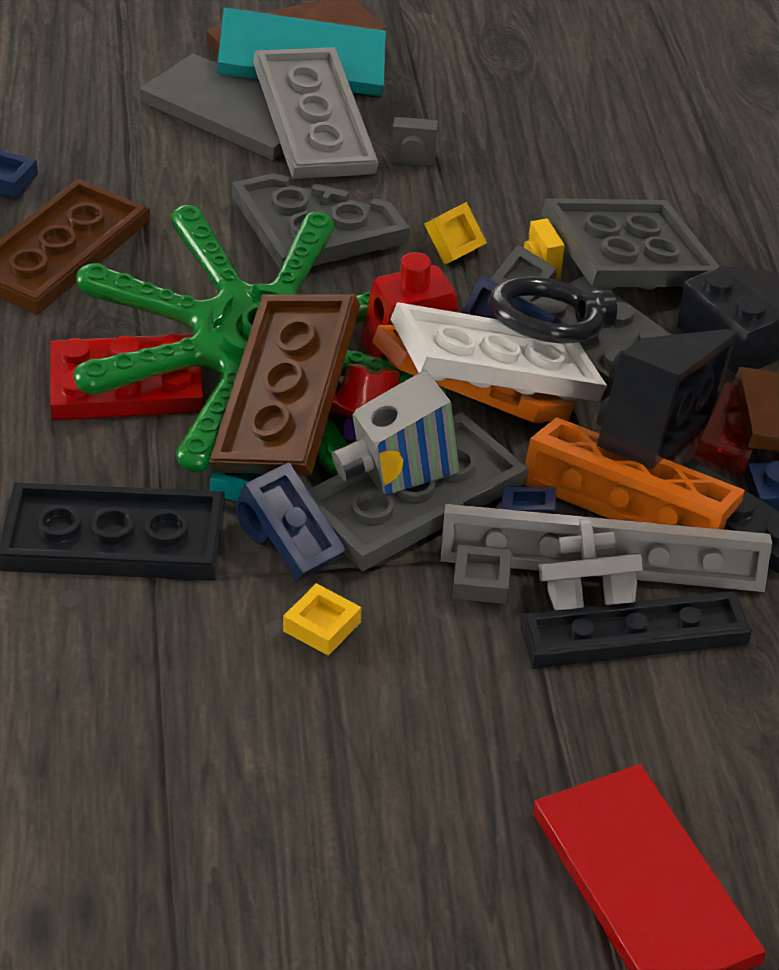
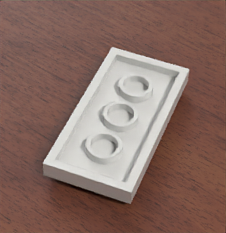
M397 302L391 317V321L418 372L427 370L436 381H443L446 378L462 380L481 388H488L494 385L512 388L526 395H533L535 392L557 395L561 399L571 402L578 401L579 399L600 402L607 387L579 342L560 344L539 341L511 330L498 319Z

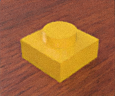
M467 202L424 223L444 265L487 243Z
M548 218L530 221L529 240L524 242L523 248L555 267L557 276L554 280L561 281L564 243Z
M316 583L283 615V632L329 656L361 623L362 607Z

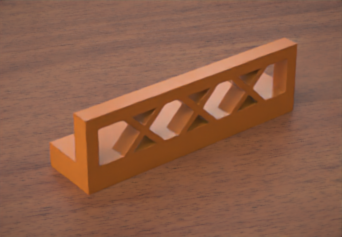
M558 417L530 438L525 466L528 467L527 483L524 485L529 487H556V498L608 519L724 530L726 520L738 508L745 493L744 489L666 459L660 461L653 469L648 468L643 464L596 446L599 433Z

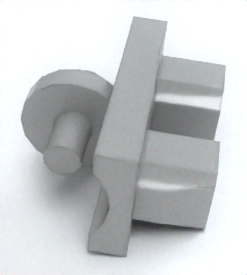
M590 518L579 519V535L559 537L561 554L581 552L582 560L538 564L540 581H547V590L554 610L584 607L581 577L601 575L605 605L635 602L637 587L636 571H643L641 554L596 558L595 550L616 548L614 532L593 534Z

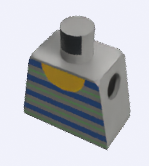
M427 370L420 372L356 409L352 416L357 441L332 452L334 465L344 481L367 472L380 492L385 494L398 492L458 473L459 463L451 401Z

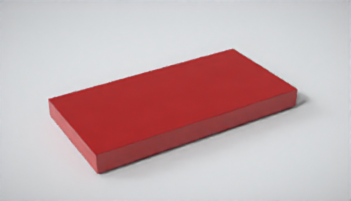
M641 764L534 801V817L628 970H749L763 964L766 950Z

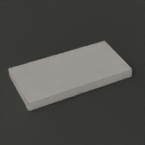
M336 48L255 51L253 64L292 179L376 174L379 163Z

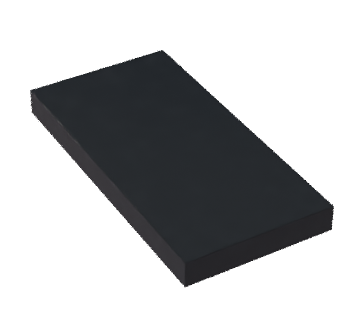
M14 482L0 540V571L215 581L225 510V492Z

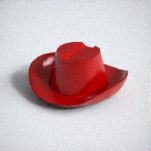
M349 364L337 395H334L330 413L353 419L352 415L356 409L401 384L399 371L382 368L375 372L368 371L364 365Z

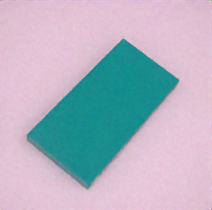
M224 8L216 73L258 79L253 64L255 51L336 48L352 93L382 97L386 31Z

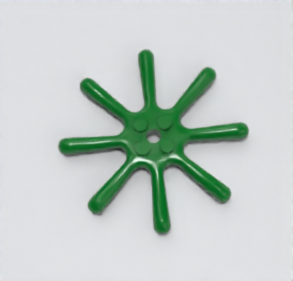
M182 205L176 208L171 215L174 229L217 289V294L210 299L197 300L190 295L183 296L170 289H164L150 282L133 278L129 274L106 268L102 264L95 263L83 266L77 272L76 283L78 288L86 295L182 323L194 332V335L191 338H184L180 342L166 343L157 347L144 348L129 353H119L115 356L91 359L81 363L75 368L73 375L77 388L86 394L98 395L150 377L188 367H205L217 372L221 376L219 383L176 451V458L182 469L193 473L206 470L210 466L209 460L262 295H298L297 291L335 229L334 220L324 212L315 211L305 216L276 279L269 284L252 285L239 278L202 211L193 205ZM370 292L356 296L360 308L355 324L364 322L367 317ZM347 350L340 376L344 377L349 364L364 365L368 371L378 372L382 368L397 370L400 373V383L414 376L393 367L388 361L379 357H371L359 351ZM439 386L445 393V395H447V388ZM328 416L317 459L328 474L336 476L339 473L334 465L332 452L349 445V443L343 438L338 427Z

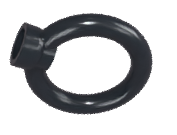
M532 276L511 278L495 286L489 298L490 308L494 316L502 324L526 337L550 343L568 344L587 341L595 337L602 329L611 328L617 317V300L611 290H594L587 294L573 285L550 278ZM518 296H540L558 300L575 308V317L578 323L560 324L535 319L515 309L509 300Z

